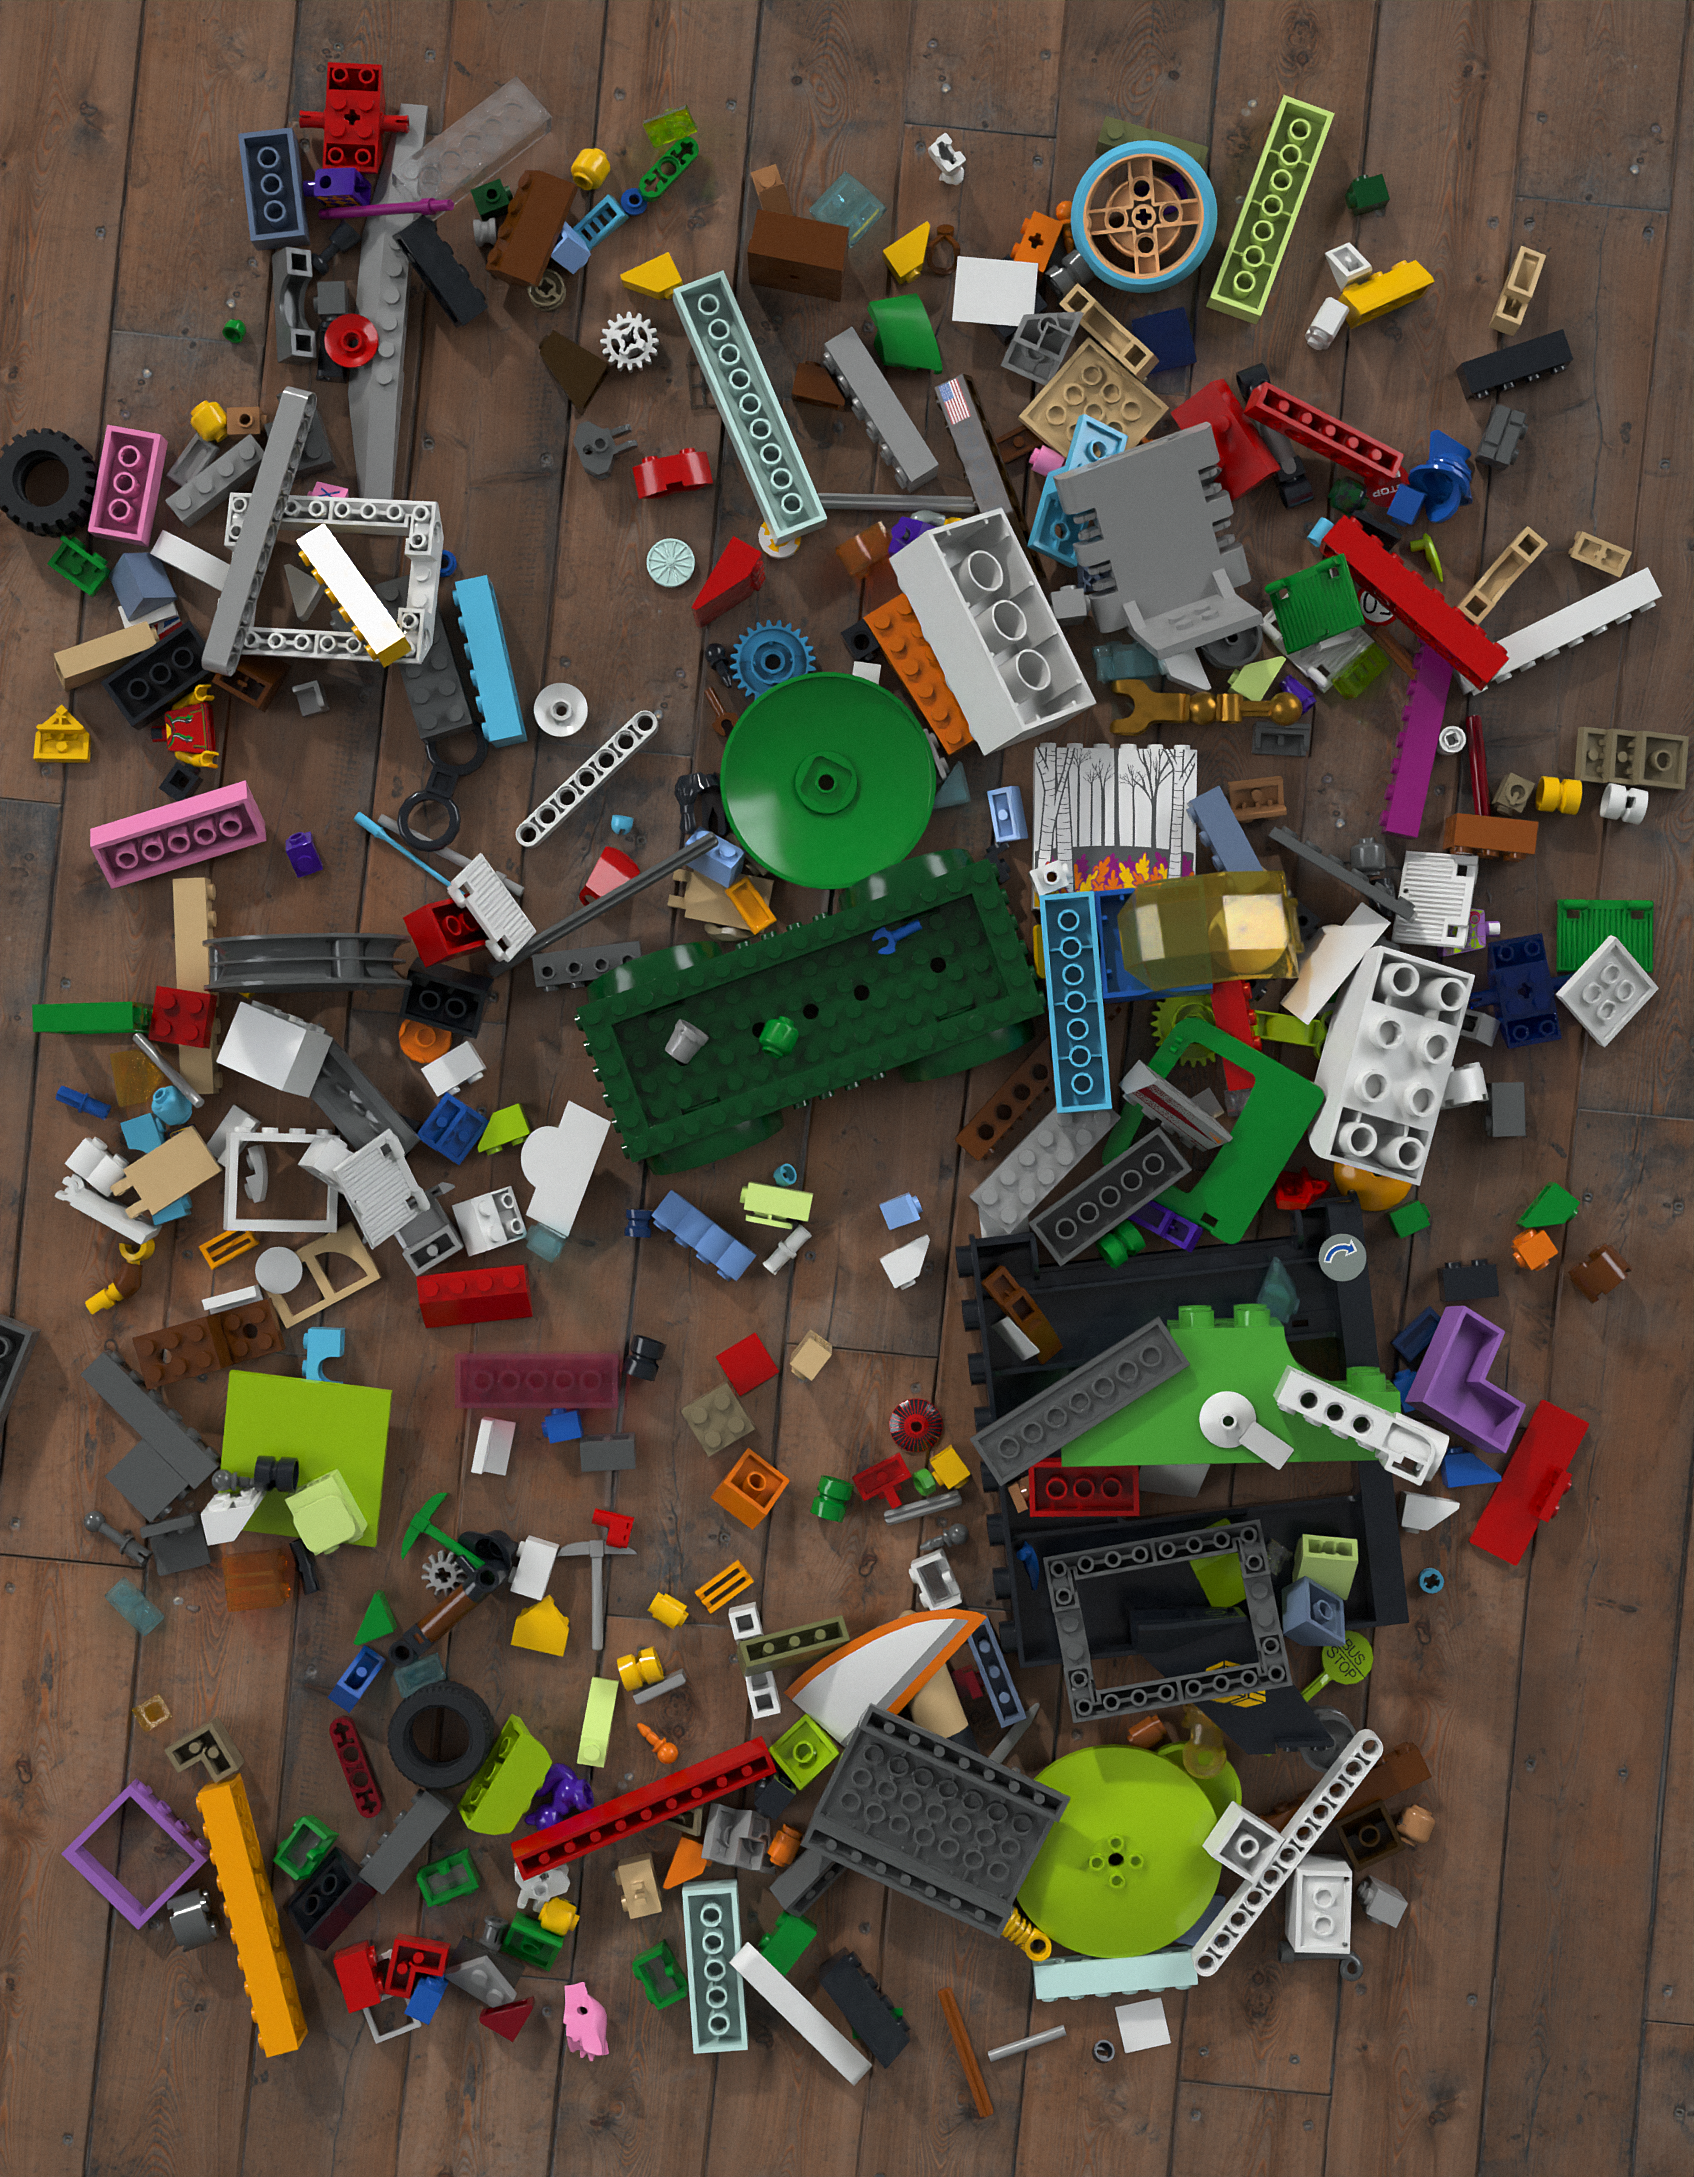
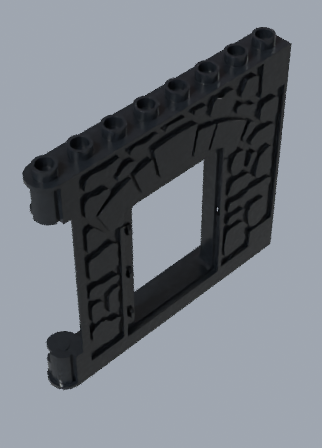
M1354 1189L1348 1190L1347 1196L1317 1199L1305 1210H1289L1290 1236L1240 1241L1235 1244L1222 1243L1194 1247L1192 1253L1182 1248L1137 1253L1134 1256L1128 1255V1261L1117 1269H1113L1103 1257L1068 1261L1062 1266L1058 1263L1039 1265L1034 1232L976 1239L974 1233L969 1234V1245L955 1246L959 1279L973 1277L975 1298L961 1300L964 1330L965 1332L979 1331L981 1352L967 1354L971 1386L985 1384L987 1406L974 1407L976 1433L1158 1316L1167 1328V1320H1179V1306L1209 1305L1214 1310V1319L1234 1318L1233 1305L1266 1304L1267 1309H1270V1317H1277L1284 1326L1286 1342L1335 1337L1341 1381H1347L1346 1368L1363 1366L1380 1368L1367 1254L1363 1271L1356 1278L1349 1281L1331 1279L1323 1272L1319 1263V1252L1323 1243L1328 1238L1337 1234L1354 1236L1362 1243L1366 1251L1362 1212L1357 1192ZM1000 1265L1007 1269L1020 1287L1025 1288L1052 1326L1063 1346L1044 1365L1039 1362L1035 1355L1022 1361L991 1327L1007 1316L982 1286L981 1282ZM1307 1319V1325L1292 1326V1321ZM1061 1448L1045 1458H1061ZM984 1460L980 1461L983 1492L998 1493L1000 1513L986 1514L990 1547L1004 1545L1006 1567L992 1568L996 1601L1010 1599L1012 1620L998 1622L1002 1654L1016 1653L1020 1668L1063 1664L1056 1620L1052 1609L1044 1566V1557L1202 1530L1224 1518H1227L1231 1524L1260 1519L1282 1633V1589L1293 1583L1294 1555L1298 1540L1302 1537V1534L1357 1539L1358 1564L1348 1599L1343 1600L1345 1630L1409 1623L1392 1473L1385 1470L1379 1460L1350 1461L1353 1487L1348 1492L1123 1518L1122 1516L1030 1517V1505H1028L1027 1510L1018 1513L1007 1488V1484L1028 1476L1029 1468L1000 1486ZM1025 1541L1034 1549L1038 1560L1039 1579L1037 1590H1032L1024 1563L1016 1556L1017 1552L1022 1549ZM1188 1561L1076 1581L1091 1660L1139 1655L1131 1641L1128 1606L1212 1607ZM1247 1599L1231 1606L1239 1607L1251 1623Z

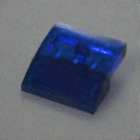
M1184 307L1131 319L1134 336L1159 360V363L1149 374L1197 362Z

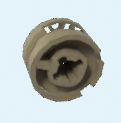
M545 269L538 287L528 286L527 288L531 303L541 311L551 312L557 310L566 299V289L562 277L551 269Z

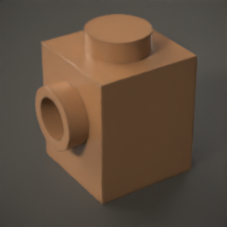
M260 407L227 408V435L233 441H241L249 434L255 440H265L266 429L264 424L269 423L267 415H264Z

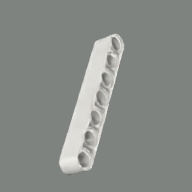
M645 710L640 711L519 825L516 830L518 842L529 849L539 846L657 733L659 725L655 715ZM643 718L653 720V726L648 731L639 729V722ZM625 736H629L634 740L633 746L626 750L620 748V740ZM604 755L614 757V763L609 768L600 766V759ZM586 773H591L595 778L594 783L588 787L581 785V777ZM565 792H573L575 794V801L570 805H564L561 802V797ZM547 810L554 811L556 815L555 820L550 824H545L542 821V815ZM530 828L536 831V838L532 842H524L523 832Z
M749 1942L732 1958L729 1963L819 2053L855 2086L872 2067V2064Z

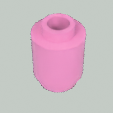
M1042 445L1041 449H1034L1029 463L1033 464L1031 470L1047 477L1048 472L1065 466L1066 460L1058 452Z

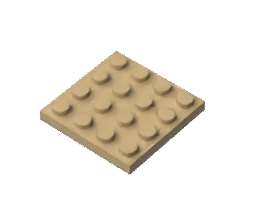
M1088 337L1020 414L1018 420L1052 450L1058 452L1067 460L1080 415L1086 414L1127 435L1128 439L1125 450H1128L1139 444L1140 440L1148 434L1168 411L1169 407ZM1094 444L1093 453L1095 456L1100 457L1099 447Z

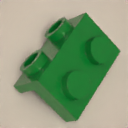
M62 535L60 540L63 543L47 564L93 598L109 577L111 571L106 567L108 562L95 552L92 556L85 552L86 545L74 536L69 540Z

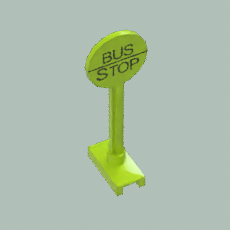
M1345 1630V1645L1322 1646L1320 1658L1323 1671L1300 1691V1694L1308 1702L1330 1680L1347 1685L1355 1684L1364 1679L1370 1672L1373 1663V1652L1368 1640L1357 1632ZM1263 1754V1755H1265V1756H1267V1757H1270L1272 1754Z

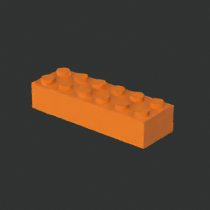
M902 593L863 617L879 643L880 651L931 733L934 732L938 744L946 757L950 758L974 743L975 740L969 731V724L954 693L946 684L945 674L931 645L923 637L921 625L907 596Z

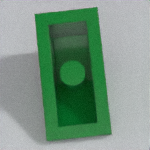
M1548 1182L1516 1224L1519 1227L1530 1228L1564 1224L1566 1221L1570 1222L1578 1213L1577 1207L1580 1202L1556 1182Z

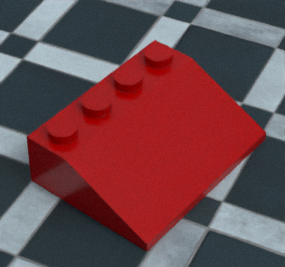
M735 536L732 537L691 607L696 626L699 628L706 626L749 598L754 590L759 592L766 580V577H764L765 567L762 552Z

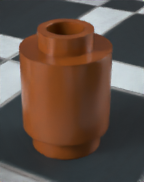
M1156 1714L1153 1717H1146L1129 1728L1130 1735L1126 1738L1131 1746L1149 1749L1163 1740V1736L1168 1731Z

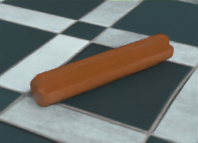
M1378 626L1371 633V637L1409 678L1414 680L1417 669H1412L1413 657L1384 626Z

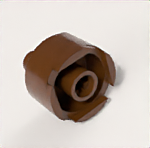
M1604 1243L1603 1245H1598L1588 1254L1591 1258L1588 1262L1586 1260L1582 1263L1579 1262L1568 1271V1274L1571 1276L1570 1281L1591 1304L1599 1300L1597 1296L1602 1292L1606 1295L1628 1276L1627 1272L1633 1270L1611 1244L1607 1245Z

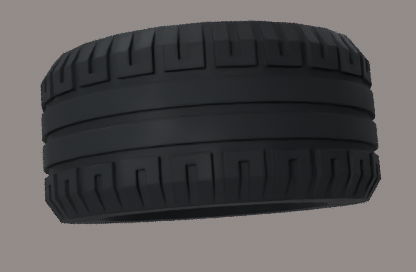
M433 1681L415 1688L400 1703L391 1718L387 1742L388 1749L390 1750L389 1754L392 1756L391 1759L394 1761L395 1767L398 1768V1771L407 1780L426 1789L446 1790L467 1782L468 1779L470 1780L480 1770L491 1750L494 1738V1723L487 1704L483 1702L484 1700L473 1689H469L468 1686H463V1684H458L455 1681ZM431 1708H446L456 1712L465 1721L469 1730V1746L467 1751L461 1757L452 1761L438 1762L427 1758L418 1750L413 1739V1724L416 1717Z

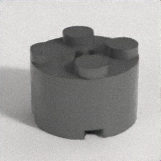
M198 1888L167 1901L168 1910L173 1908L174 1911L173 1917L169 1918L178 1945H184L182 1950L184 1953L214 1942L219 1937L218 1930L221 1929L218 1915H212L209 1905L212 1904V1898L208 1889L202 1890Z

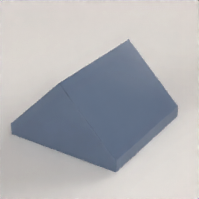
M123 553L109 574L111 583L129 622L178 599L162 561L150 553Z

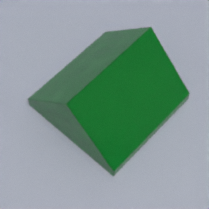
M517 1911L500 1950L549 1972L562 1947L565 1935L558 1936L544 1930L541 1927V1921Z

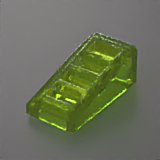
M1371 643L1331 679V682L1344 699L1356 698L1390 662L1376 644ZM1369 655L1377 664L1376 667H1374L1370 660L1367 658ZM1361 663L1364 665V667H1365V668L1367 669V671L1369 672L1368 674H1367V673L1365 672V670L1361 667V665H1360ZM1353 671L1361 679L1360 681H1358V679L1354 676V674L1352 673Z

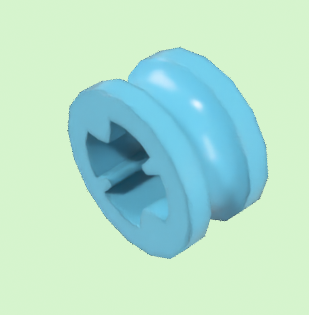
M1426 1568L1420 1572L1418 1583L1425 1592L1433 1594L1442 1589L1444 1579L1436 1569ZM1435 1574L1434 1578L1438 1580L1437 1584H1431L1430 1588L1426 1587L1427 1583L1424 1581V1578Z

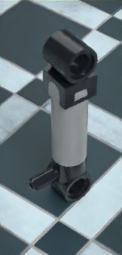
M1263 363L1236 372L1239 390L1242 396L1246 398L1247 403L1253 389L1264 382L1271 384L1269 374ZM1254 420L1260 436L1281 467V470L1272 477L1276 488L1279 490V495L1285 509L1290 510L1313 501L1314 496L1310 482L1304 476L1306 473L1300 456H1296L1290 438Z

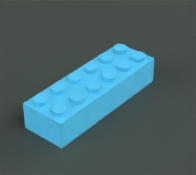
M487 575L455 582L456 590H453L452 594L455 606L462 612V616L458 617L461 633H464L465 638L467 637L468 643L464 644L467 659H470L471 664L474 666V669L470 670V676L473 686H476L480 693V696H476V703L479 713L481 712L486 722L482 723L484 737L496 748L527 742L494 586Z

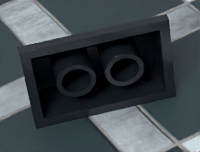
M417 957L408 969L406 980L412 981V986L405 987L399 1017L477 1039L489 1005L494 979L444 964L425 968L423 961L420 957Z
M335 1847L310 1878L306 1879L283 1905V1909L302 1941L323 1951L330 1947L378 1892L358 1875L362 1867L339 1847Z

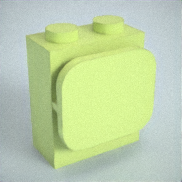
M750 1181L748 1186L742 1187L740 1203H745L744 1210L754 1211L755 1213L747 1214L746 1221L792 1229L793 1222L786 1221V1218L808 1222L813 1193Z
M338 1469L298 1487L295 1493H289L285 1498L294 1516L293 1522L307 1549L312 1551L315 1556L322 1552L325 1555L330 1554L340 1547L339 1544L345 1541L353 1543L363 1537L362 1533L368 1525Z
M1302 1534V1537L1298 1540L1294 1555L1293 1582L1307 1576L1343 1600H1347L1358 1564L1357 1539Z

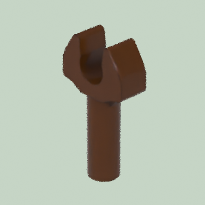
M711 687L705 690L704 694L716 715V720L712 727L717 734L726 737L722 723L730 721L734 728L738 717L736 713L725 711L714 688Z

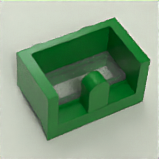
M314 1815L302 1816L294 1823L292 1827L294 1831L289 1838L282 1841L278 1846V1854L273 1860L296 1881L310 1878L340 1835L328 1828Z
M469 1847L419 1867L416 1877L428 1907L434 1905L443 1906L458 1895L468 1896L474 1893L479 1887L481 1879L471 1858Z
M665 1939L635 1956L632 1962L633 1973L636 1979L641 1980L644 1984L647 1999L651 2004H655L658 2011L687 1996L689 1991L688 1979Z

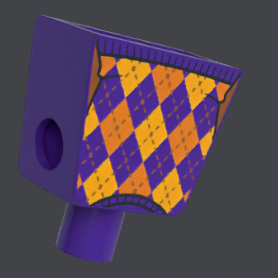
M356 168L317 169L315 180H304L303 193L305 197H315L327 208L370 205L372 184Z

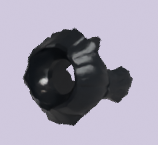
M715 771L713 774L707 775L697 772L678 777L674 795L680 805L681 819L679 828L681 833L684 835L694 834L696 829L694 803L697 795L700 794L702 796V827L712 832V817L716 813L718 834L727 835L729 829L721 800L720 774Z

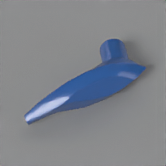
M1025 1541L1022 1549L1017 1552L1016 1556L1024 1563L1032 1590H1037L1039 1579L1038 1560L1034 1549Z

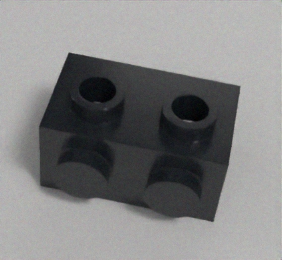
M775 1766L777 1772L758 1780L754 1785L756 1789L753 1793L755 1794L754 1805H756V1811L764 1818L768 1819L770 1816L776 1821L796 1795V1785L788 1775Z

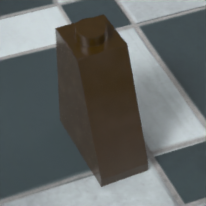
M553 330L549 336L545 335L540 342L539 354L576 411L583 416L610 372L609 364Z

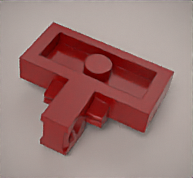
M900 1452L852 1476V1479L864 1501L875 1495H878L880 1500L886 1497L891 1508L895 1509L902 1505L897 1491L902 1489L899 1483L912 1477Z

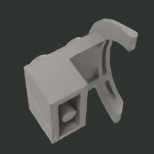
M441 1182L424 1191L430 1203V1209L423 1211L394 1233V1236L404 1250L402 1255L416 1276L464 1246L463 1239L436 1199V1197L455 1188L454 1184ZM415 1197L407 1202L409 1208L417 1203ZM364 1235L363 1241H362L363 1244H365L366 1242H368L367 1239H366V1237H365V1235Z

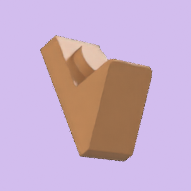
M776 164L751 172V178L762 210L793 216L786 187L782 183Z

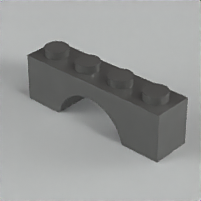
M285 247L272 255L278 363L303 366L317 358L315 331L311 330L307 325L304 314L305 293L312 279L311 250Z

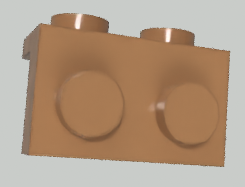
M1281 776L1228 782L1229 805L1239 823H1249L1253 819L1258 818L1275 820L1280 816L1287 815V809L1284 805L1283 778Z

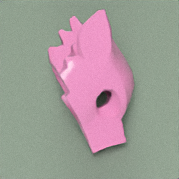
M585 1982L565 1985L563 2023L567 2024L566 2036L570 2051L580 2050V2058H584L588 2054L590 2061L594 2060L595 2055L603 2056L609 2054L606 2041L607 2014L604 2007L588 1994ZM580 2007H585L588 2012L583 2014Z

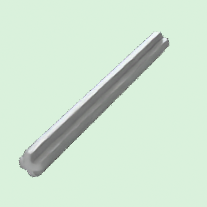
M817 493L823 509L929 510L932 512L969 513L975 510L972 497Z

